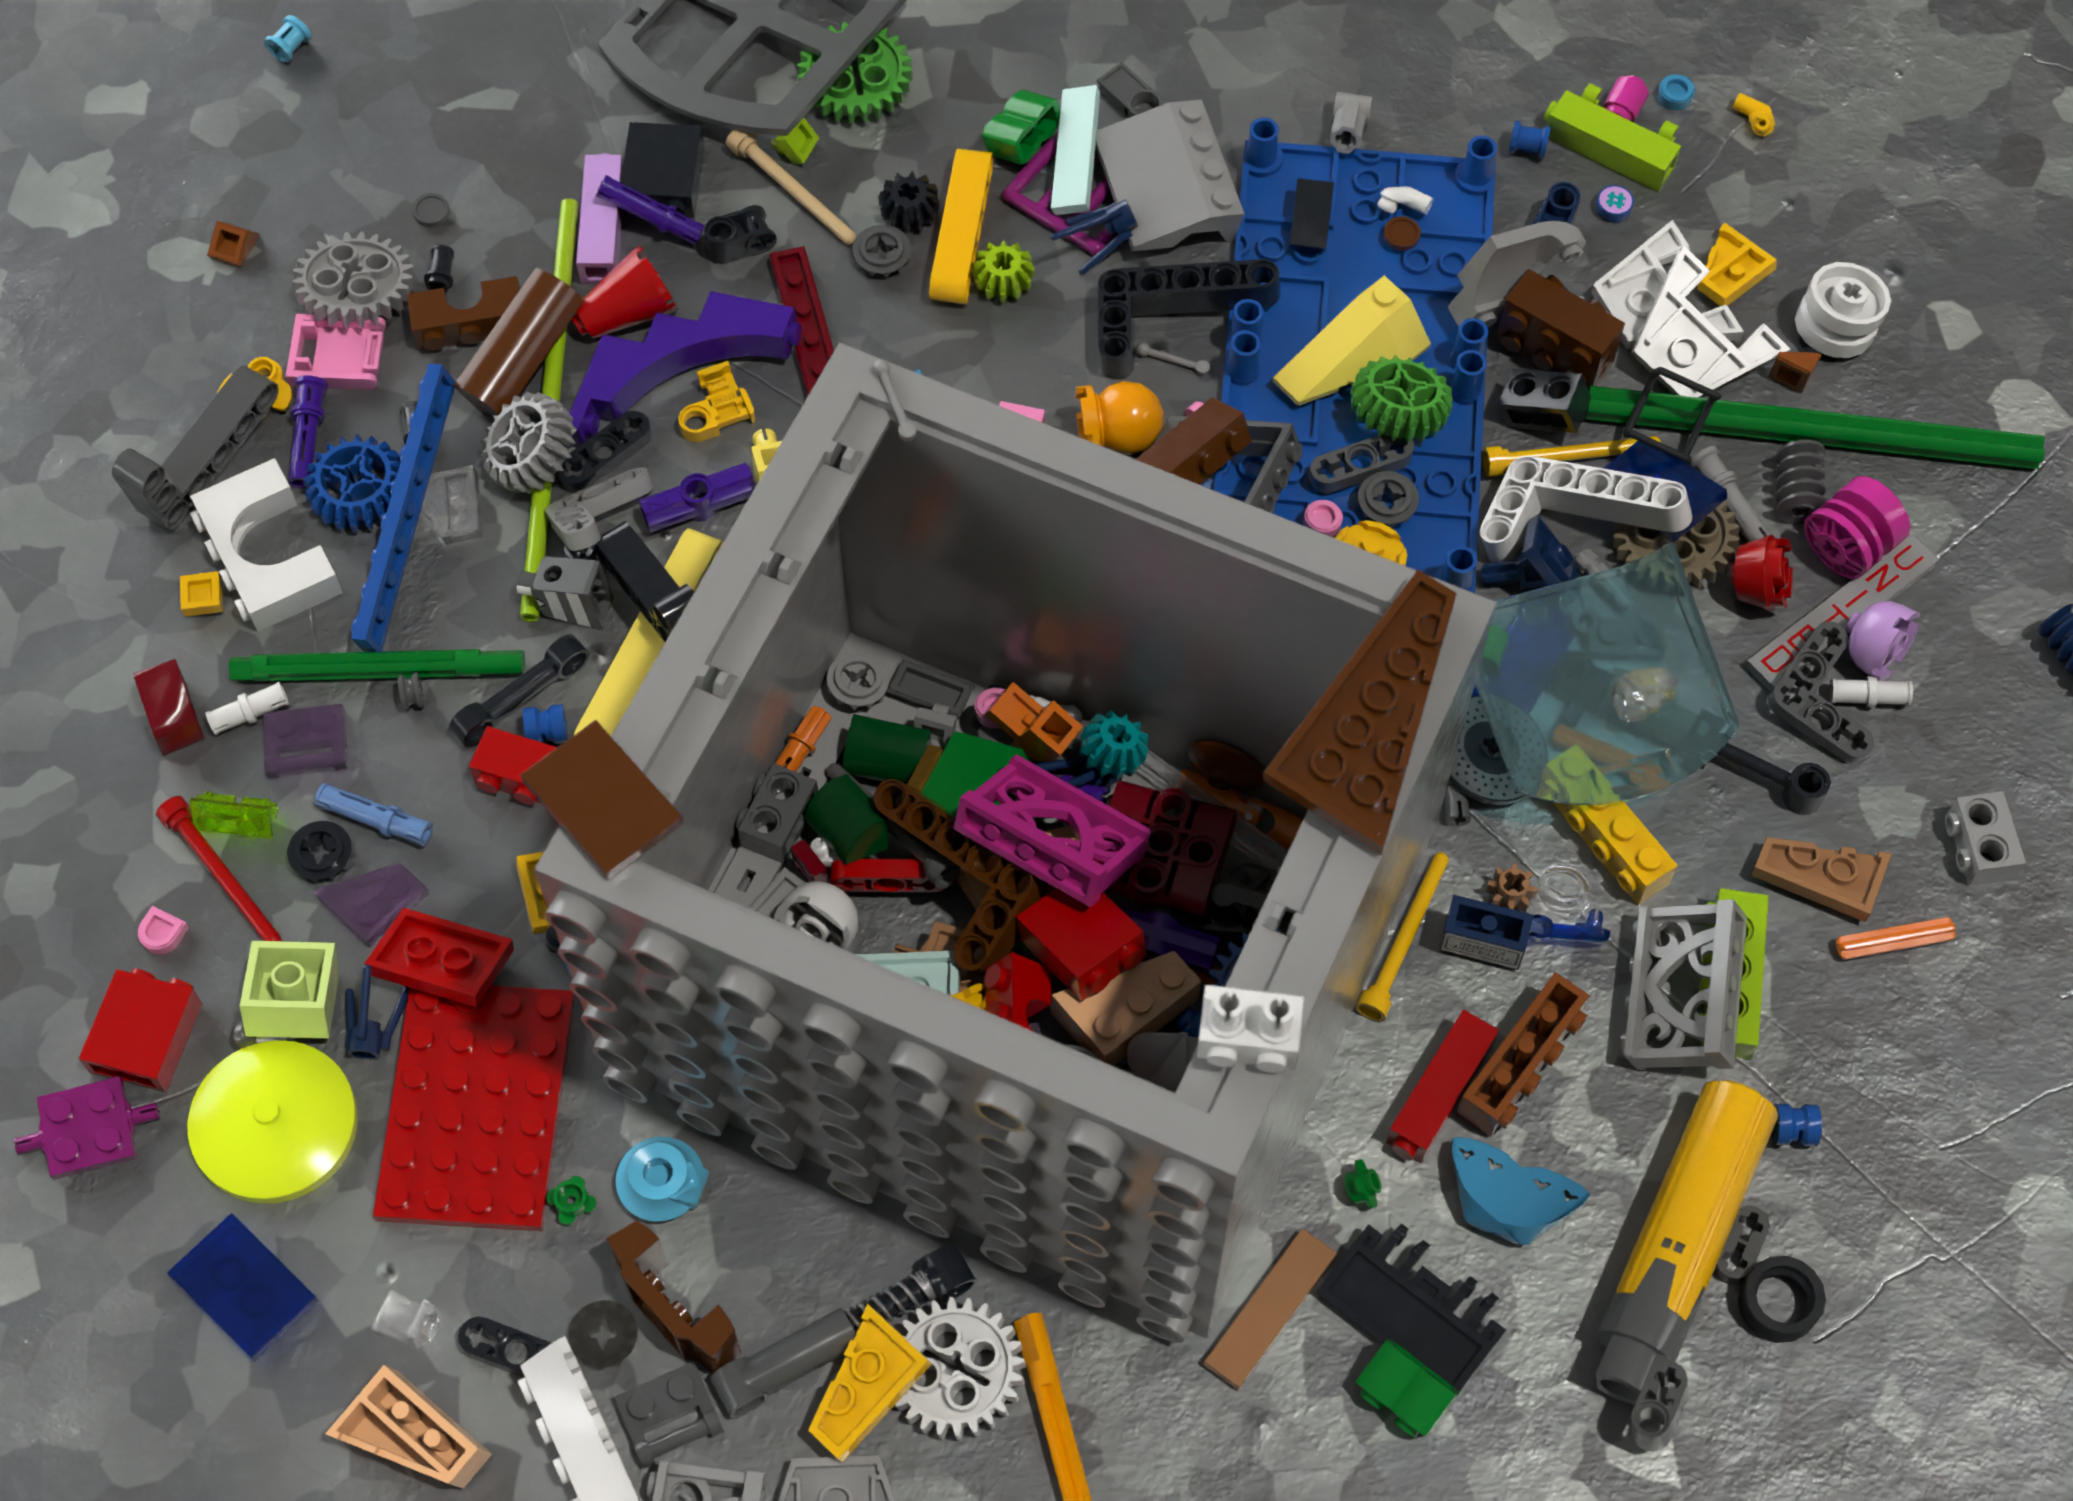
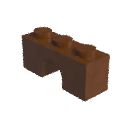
M513 276L482 281L481 299L475 306L468 309L451 307L448 304L444 288L407 294L411 329L418 351L439 350L446 346L464 343L475 344L485 340L520 291L518 277Z

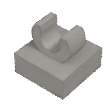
M935 703L932 710L919 707L914 718V727L930 730L931 744L941 747L944 751L956 730L957 717L949 715L950 706Z

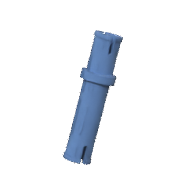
M323 783L318 788L315 796L316 807L380 830V833L384 836L392 837L394 835L422 847L431 838L433 832L432 822L408 815L403 812L401 807L391 805L390 807L381 805L328 783Z

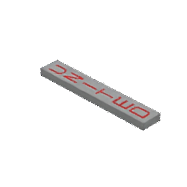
M1911 534L1891 552L1882 556V559L1859 579H1852L1749 658L1745 667L1771 691L1810 634L1821 623L1826 621L1836 622L1846 630L1847 624L1854 613L1862 614L1867 607L1880 601H1892L1935 568L1940 559L1916 536ZM1827 635L1824 637V642L1817 652L1823 654L1832 645L1834 639L1832 636ZM1801 661L1799 663V670H1803L1811 662Z

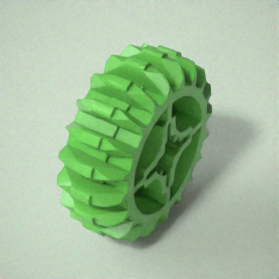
M1396 355L1391 360H1388L1381 356L1378 362L1369 361L1367 366L1360 368L1359 373L1356 375L1350 392L1352 395L1351 410L1357 414V421L1365 422L1366 430H1377L1378 437L1388 435L1391 436L1393 442L1396 438H1403L1406 443H1409L1412 438L1423 442L1426 436L1435 437L1437 431L1443 430L1444 425H1446L1453 407L1452 388L1446 385V377L1437 376V368H1426L1424 361L1415 363L1411 361L1410 357L1407 360H1400Z

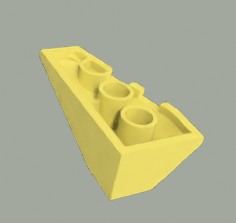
M1384 275L1358 295L1273 377L1272 382L1299 406L1336 393L1340 387L1355 382L1360 368H1365L1369 361L1378 362L1381 356L1391 360L1394 355L1400 360H1407L1410 357L1411 361H1414L1430 348L1431 343L1411 299Z

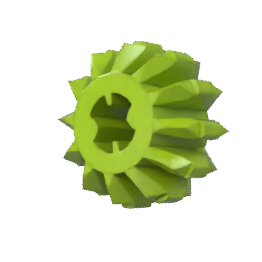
M1003 239L1000 246L996 247L989 242L986 251H978L976 262L972 266V276L974 277L978 292L985 291L988 301L998 296L1004 304L1008 296L1018 301L1021 292H1029L1031 280L1035 276V267L1031 263L1029 251H1021L1018 242L1009 247Z

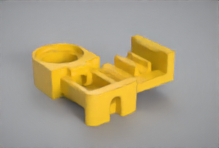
M729 361L697 371L701 389L706 388L709 396H706L705 400L688 405L681 410L678 421L681 434L686 440L702 442L720 436V428L745 419H750L752 424L755 423L753 405L747 391L744 388L738 389L731 373ZM692 417H702L707 421L705 426L698 430H693L686 426V422Z

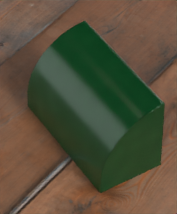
M853 714L845 745L843 769L855 776L882 782L887 779H895L907 784L928 745L931 744V731Z
M848 774L829 781L813 796L805 813V821L845 864L888 849L889 818L876 808L875 803Z

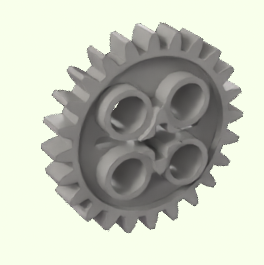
M345 232L343 240L340 241L333 235L330 236V244L328 245L317 241V251L306 249V259L298 258V268L293 269L294 280L292 281L294 292L297 295L298 304L304 305L305 313H315V319L318 322L328 317L329 326L335 325L338 320L343 321V326L346 329L352 321H357L358 326L363 328L365 320L368 319L375 325L379 324L378 316L380 315L391 319V308L402 311V301H408L407 294L415 289L413 265L410 263L409 254L403 255L401 245L393 247L392 239L390 238L380 243L378 234H374L368 240L365 239L364 232H360L356 239H351L350 234Z

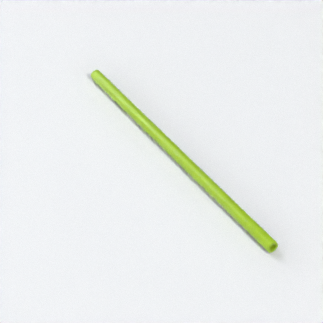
M564 199L561 201L554 276L571 287L579 203L574 199ZM567 326L545 357L542 394H546L559 402ZM545 481L542 490L535 488L532 491L524 571L537 573L540 562L545 557L549 521L545 509L550 505L552 482ZM522 594L520 619L525 622L538 621L540 608L535 597Z

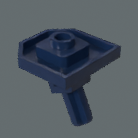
M1539 515L1534 516L1528 521L1524 548L1518 553L1517 560L1484 564L1481 568L1482 581L1487 587L1520 582L1521 589L1549 586L1556 597L1569 603L1579 597L1581 578L1574 564L1573 556L1569 549L1559 542Z

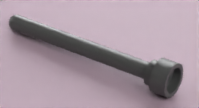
M832 763L827 767V775L832 780L848 774L874 802V796L839 764ZM888 819V832L923 863L925 877L938 889L947 888L958 878L961 871L960 866L941 853L934 852L922 840L891 819Z

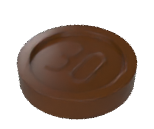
M1399 216L1392 218L1386 223L1383 236L1385 242L1391 248L1406 251L1418 244L1421 231L1419 225L1413 219Z

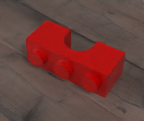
M1013 952L985 969L986 1012L1034 1032L1027 1019L1051 1005V970L1047 966Z

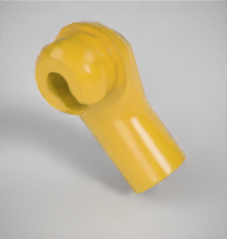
M1740 92L1732 109L1748 116L1751 128L1755 134L1759 136L1769 135L1775 127V120L1770 106Z

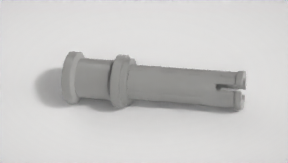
M1712 445L1692 457V461L1687 463V466L1691 471H1696L1706 485L1705 492L1707 494L1714 491L1719 502L1725 500L1728 502L1726 512H1735L1734 524H1739V532L1746 539L1747 543L1771 535L1737 487V476L1734 471H1728L1718 457L1719 450L1717 447Z

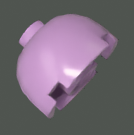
M1880 601L1867 607L1862 614L1854 613L1846 627V632L1850 634L1848 641L1849 655L1854 664L1866 674L1874 676L1880 681L1888 679L1893 672L1886 668L1895 659L1901 663L1919 627V624L1912 620L1919 618L1920 613L1892 601Z

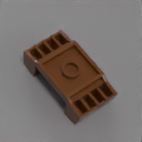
M636 1220L606 1238L616 1264L621 1270V1277L630 1299L685 1361H697L714 1374L722 1366L739 1358L742 1351L735 1329L719 1305L693 1326L691 1323L693 1318L677 1300L672 1305L669 1303L670 1300L663 1292L665 1287L656 1277V1274L668 1265L662 1244L656 1234Z

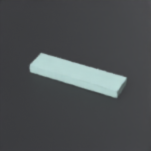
M1097 85L1063 89L1051 202V209L1054 215L1086 212L1090 209L1096 145L1095 137L1100 102V91Z

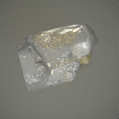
M1648 667L1629 671L1616 678L1612 689V700L1619 719L1623 722L1646 719L1650 713L1658 712L1664 703L1675 699V692L1680 682L1677 676L1671 670L1664 667Z

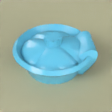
M653 1137L633 1146L622 1158L616 1173V1189L622 1204L635 1216L648 1221H668L683 1215L689 1209L697 1208L709 1177V1171L703 1167L698 1154L685 1142L671 1137Z

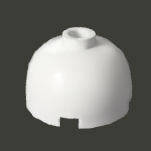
M822 881L807 882L793 889L781 902L774 915V920L779 919L781 923L846 951L850 948L858 931V912L851 898L835 885Z

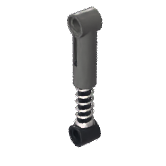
M955 1243L948 1244L936 1249L920 1262L919 1266L921 1269L919 1272L916 1271L915 1275L910 1274L908 1281L905 1283L897 1281L895 1288L892 1290L884 1288L881 1296L877 1298L870 1296L868 1303L864 1305L857 1303L855 1310L849 1312L839 1308L749 1358L742 1357L733 1360L714 1372L710 1380L730 1417H740L762 1405L768 1399V1396L843 1356L850 1340H854L863 1321L861 1317L867 1304L886 1321L889 1320L894 1323V1317L901 1313L907 1315V1310L914 1306L920 1308V1303L925 1300L932 1302L933 1299H937L941 1303H946L950 1297L956 1299L967 1293L976 1285L977 1280Z

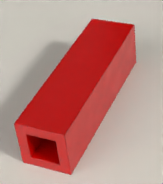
M1462 1010L1389 1129L1386 1143L1391 1145V1149L1395 1154L1405 1160L1411 1161L1415 1159L1423 1163L1492 1049L1499 1029L1466 1010Z

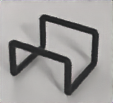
M1655 368L1646 382L1623 431V436L1625 438L1631 437L1679 459L1682 464L1690 463L1692 458L1689 455L1715 401L1720 400L1722 396L1720 393L1666 368ZM1658 375L1665 376L1709 396L1683 452L1633 430Z

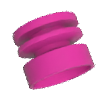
M1856 476L1834 494L1832 499L1827 500L1808 516L1804 524L1806 539L1816 556L1836 574L1848 579H1859L1868 572L1871 567L1882 559V555H1887L1909 536L1911 528L1909 516L1901 501L1889 488L1867 476Z

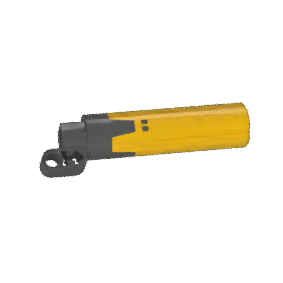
M1713 1080L1704 1084L1596 1334L1599 1343L1606 1348L1596 1371L1597 1389L1617 1400L1635 1405L1631 1416L1633 1440L1640 1448L1646 1451H1660L1668 1445L1687 1402V1374L1683 1367L1676 1363V1360L1778 1118L1775 1106L1758 1091L1730 1080ZM1668 1382H1672L1675 1384V1387L1671 1386L1665 1396V1404L1660 1402L1661 1387H1665ZM1646 1419H1656L1663 1424V1427L1659 1431L1651 1433L1643 1430L1640 1425Z

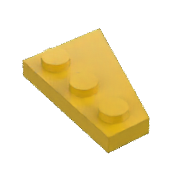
M867 1304L861 1317L863 1321L854 1340H850L844 1353L846 1357L835 1380L830 1382L808 1429L841 1462L852 1453L932 1365L869 1304Z

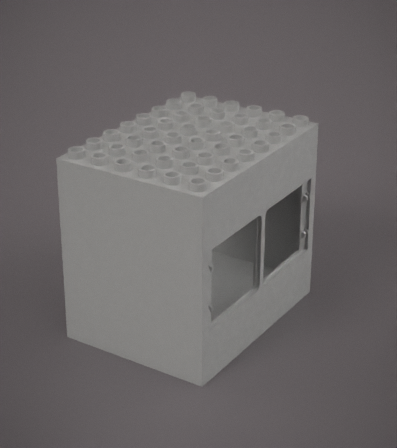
M839 342L611 736L682 815L684 824L610 880L603 875L562 826L559 825L534 869L548 908L545 913V919L555 928L560 942L557 953L568 965L573 979L569 987L580 999L584 1011L581 1021L590 1029L595 1042L592 1052L601 1060L603 1068L607 1069L602 1080L613 1091L636 1102H647L653 1090L680 1102L681 1104L676 1111L677 1115L688 1125L706 1134L721 1136L727 1124L756 1136L751 1145L752 1149L759 1156L779 1167L795 1170L803 1157L832 1170L827 1178L828 1184L850 1199L871 1204L879 1191L908 1204L903 1213L904 1218L913 1226L928 1234L940 1238H948L955 1225L985 1239L980 1248L982 1254L1006 1269L1025 1273L1033 1260L1060 1272L1062 1276L1058 1283L1059 1288L1070 1297L1084 1304L1103 1308L1111 1295L1138 1307L1141 1311L1136 1319L1137 1323L1148 1332L1164 1340L1183 1343L1188 1331L1208 1338L1352 1017L1359 996L1364 990L1435 831L1497 602L1431 577L1455 591L1457 595L1382 856L1265 781L1261 787L1255 790H1236L1246 800L1247 798H1257L1304 818L1290 850L1243 831L1237 826L1239 822H1236L1217 882L1227 880L1231 869L1240 862H1247L1279 871L1225 987L1304 997L1298 1057L1295 1069L1286 1068L1283 1072L1272 1073L1262 1071L1254 1064L1236 1063V1065L1229 1067L1210 1064L1207 1059L1197 1058V1046L1176 1093H1173L749 909L748 907L777 876L783 863L742 847L739 833L736 829L737 819L744 807L750 808L755 798L753 793L759 777L762 774H768L771 765L776 761L788 743V734L796 731L811 707L817 706L826 710L831 715V721L814 745L816 751L813 754H808L797 773L803 775L804 770L809 772V778L817 780L818 790L830 779L826 772L827 767L832 763L838 764L845 751L853 714L914 727V718L919 707L932 710L887 691L883 701L878 700L871 708L858 706L853 710L851 705L845 703L839 705L837 699L828 692L827 672L830 665L837 658L849 653H865L877 658L888 671L889 685L902 659L974 685L975 688L960 718L957 719L955 731L976 737L978 729L971 721L972 715L976 712L975 701L980 693L987 690L988 686L993 684L1007 688L1014 682L1029 696H1040L1049 701L1054 700L1058 705H1074L1081 711L1082 720L1091 721L1096 714L1105 716L1110 710L1117 717H1122L1127 713L1128 721L1131 723L1141 722V732L1149 735L1147 744L1148 755L1144 764H1141L1137 772L1132 777L1124 774L1122 781L1161 791L1171 787L1174 788L1184 768L1201 774L1190 762L1188 752L1192 744L1202 740L1218 741L1236 747L1255 759L1265 771L1416 573V570L888 362L890 364L889 376L907 420L916 426V437L911 441H904L899 436L898 429L900 423L882 379L873 371L874 363L880 360V358ZM866 674L858 680L850 678V689L858 685L865 687ZM1117 783L1111 785L1110 793L1102 797L1107 798L1113 794ZM783 791L778 793L775 797L778 799H787L791 797L793 793ZM1263 808V818L1258 822L1255 829L1262 832L1272 831L1275 818L1269 810ZM1176 809V811L1173 812V817L1178 816L1183 812ZM1046 817L1045 819L1040 820V821H1038L1037 823H1062V822H1061L1060 820H1058L1057 818H1047V817ZM770 824L763 825L757 831L768 833L773 831L775 826ZM1168 845L1155 846L1153 850L1165 852L1171 847ZM749 872L755 876L744 893L741 890L746 883ZM1285 911L1294 914L1287 934L1283 935L1276 932ZM1014 948L1012 950L1013 953L1035 961L1037 958L1028 953L1021 955Z

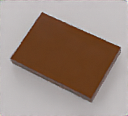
M594 720L520 775L522 782L608 880L684 824L682 815L597 720Z

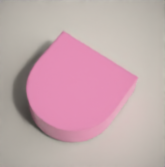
M152 906L139 925L138 938L148 952L162 955L174 950L190 927L187 922Z

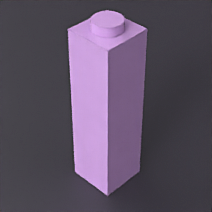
M608 153L585 155L576 261L581 284H598L619 264L622 209L595 195L605 175L621 182L623 168L621 155H611Z

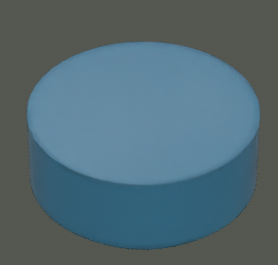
M1669 75L1661 81L1657 97L1665 108L1674 111L1683 110L1692 103L1695 86L1689 78L1683 75Z

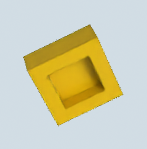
M219 571L180 576V604L184 617L223 612L222 578Z

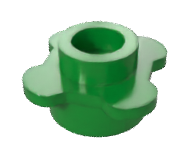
M1362 1159L1356 1160L1354 1163L1356 1170L1345 1174L1347 1193L1355 1204L1366 1202L1370 1209L1376 1208V1194L1381 1192L1380 1178L1374 1169L1368 1170Z
M573 1176L569 1180L561 1182L547 1194L548 1203L555 1206L559 1213V1222L563 1225L573 1224L576 1217L585 1212H593L597 1206L595 1197L587 1193L585 1181L579 1176ZM571 1197L576 1199L573 1204L568 1203V1199Z

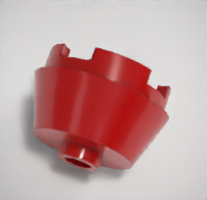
M1771 534L1738 547L1735 562H1732L1730 567L1731 584L1735 585L1739 601L1770 612L1774 608H1787V600L1785 598H1791L1793 588V567H1789V560L1785 558L1784 552L1791 551V544L1788 538H1774Z

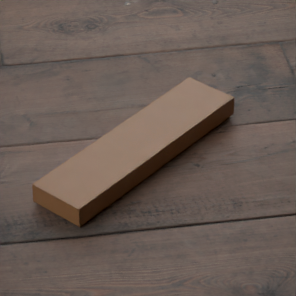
M1302 1228L1206 1358L1204 1366L1239 1391L1334 1261L1337 1252Z

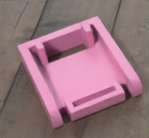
M296 314L285 376L288 384L293 387L295 378L303 375H312L324 379L328 383V388L375 389L377 387L378 379L376 376L379 374L384 342L383 332L386 329V321L378 317L379 324L375 325L368 319L365 320L363 328L358 326L357 321H352L346 329L343 326V321L340 320L335 325L329 326L328 317L318 322L315 319V314ZM304 340H317L313 367L309 357H302Z

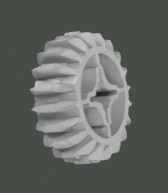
M526 392L523 397L514 396L511 405L503 404L502 412L499 415H493L495 421L492 426L485 428L489 434L487 438L481 441L485 447L480 455L485 461L483 468L490 474L495 483L512 492L519 493L521 491L530 494L535 488L542 490L545 481L554 482V474L557 471H564L562 464L565 459L572 458L568 451L569 448L576 444L572 436L577 430L572 425L573 417L563 407L562 403L539 392L536 394Z

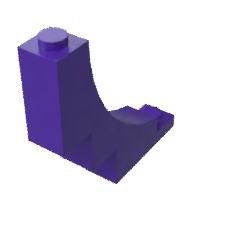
M710 291L698 321L656 313L644 343L602 334L569 413L573 417L572 425L577 429L572 436V439L576 442L573 447H579L598 432L600 419L613 422L657 385L690 368L732 357L770 356L788 359L793 345L797 346L799 344L802 334V326L797 321L794 308Z

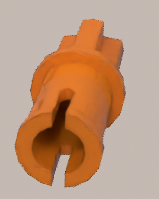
M811 707L796 731L788 734L787 739L789 741L774 763L782 767L789 763L786 768L797 772L808 754H813L816 751L814 745L831 721V715L821 707Z

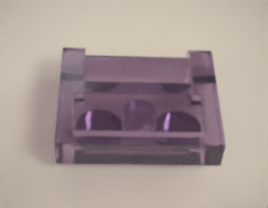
M342 703L263 713L265 739L264 767L267 779L280 778L283 773L334 767L335 771L348 769L346 717ZM332 747L330 752L280 758L281 753Z

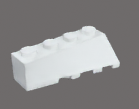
M565 1336L561 1337L523 1363L521 1369L525 1377L518 1380L528 1405L536 1401L542 1417L535 1420L545 1444L553 1441L560 1457L552 1460L563 1485L571 1481L578 1496L571 1501H639L567 1338Z

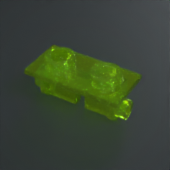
M206 791L204 795L198 794L196 798H190L189 800L193 824L198 830L273 838L271 818L275 819L277 817L278 803L271 802L270 798L243 797L241 803H236L237 800L234 795L216 794Z

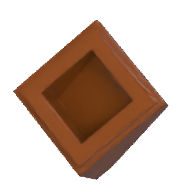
M216 221L207 256L242 267L257 242L259 233L229 223Z
M1779 352L1768 377L1802 393L1813 376L1822 355L1813 352Z

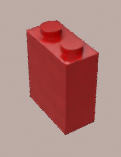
M1056 888L1016 916L1020 940L1081 1002L1093 993H1099L1104 990L1110 981L1124 971L1135 968L1147 956L1143 930L1104 892L1101 893L1100 900L1090 908Z
M116 969L78 1059L89 1073L107 1078L120 1076L126 1083L167 1093L203 1003L194 991V987L186 981L172 978L169 982L155 979L154 975L141 969H132L131 972Z

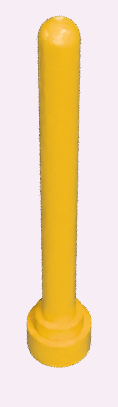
M1650 436V438L1658 442H1661V440L1658 437ZM1633 438L1509 452L1508 449H1502L1501 446L1483 448L1482 466L1486 477L1503 476L1510 464L1522 456L1571 461L1657 451V449Z
M1438 852L1434 855L1375 984L1370 985L1367 990H1363L1359 996L1355 1009L1367 1019L1382 1022L1388 1015L1392 1006L1389 990L1448 865L1449 858L1443 852Z

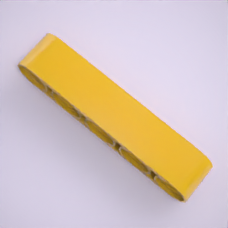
M956 149L931 273L929 300L967 304L972 281V266H974L992 176L993 153Z

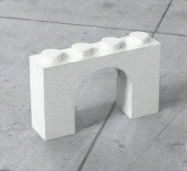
M275 458L190 496L196 508L195 511L190 512V515L199 533L208 532L211 539L204 543L214 563L222 560L225 569L219 571L229 592L237 590L240 598L235 600L234 603L243 621L251 619L257 632L343 593L336 574L321 545L274 565L253 564L239 556L241 543L253 527L298 506Z

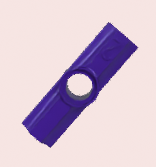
M745 462L708 476L701 473L690 474L681 481L680 486L638 501L648 530L654 532L688 519L698 522L706 521L716 513V509L749 498L756 484L751 470ZM699 495L705 496V497H703V498H701V499H697V500H696V499H692L693 497L699 496Z
M1119 907L1144 932L1147 956L1142 960L1147 961L1175 951L1191 969L1209 974L1210 969H1213L1221 938L1180 926L1179 921L1161 912L1149 911L1146 914Z

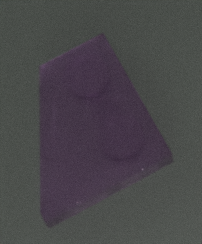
M400 862L320 888L315 892L318 900L369 948L386 933L403 907L412 910L430 894L427 887Z

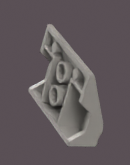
M1202 99L1168 102L1096 130L1095 148L1114 202L1126 199L1138 223V226L1130 229L1133 236L1128 241L1132 251L1174 247L1191 233L1219 231L1226 241L1234 240L1243 219L1244 211Z

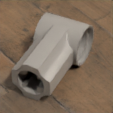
M1337 91L1332 116L1333 124L1330 132V143L1336 147L1337 152L1350 154L1352 150L1360 148L1363 131L1368 127L1373 97Z

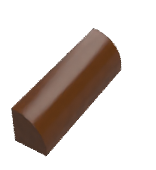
M535 268L453 387L481 413L491 416L499 415L502 412V405H511L513 397L521 393L582 305L584 299L559 278Z

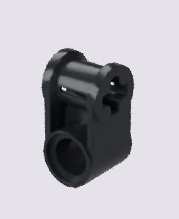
M751 205L739 211L709 219L704 227L705 250L709 260L717 264H727L753 254H762L773 248L777 242V237L774 231L769 229L766 224L767 215L764 208L759 205Z

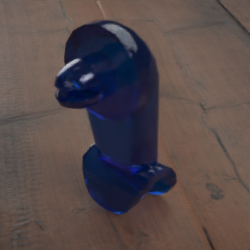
M1596 909L1590 910L1586 918V924L1576 923L1575 925L1554 924L1549 917L1535 914L1533 921L1541 924L1544 933L1530 932L1528 939L1533 943L1551 940L1585 945H1602L1609 940L1611 931L1602 927L1603 913L1601 910L1598 911L1596 919H1594Z

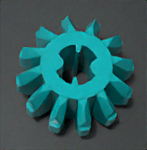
M1112 710L1105 714V716L1096 714L1081 733L1079 756L1088 759L1087 769L1098 768L1101 778L1107 773H1110L1116 781L1123 777L1124 774L1132 777L1147 758L1149 735L1141 732V722L1131 723L1128 721L1127 713L1122 717H1117Z

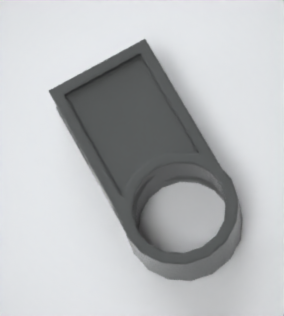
M1123 62L1097 79V83L1101 85L1098 87L1100 94L1126 118L1139 114L1133 109L1139 103H1150L1155 107L1163 105L1161 96Z

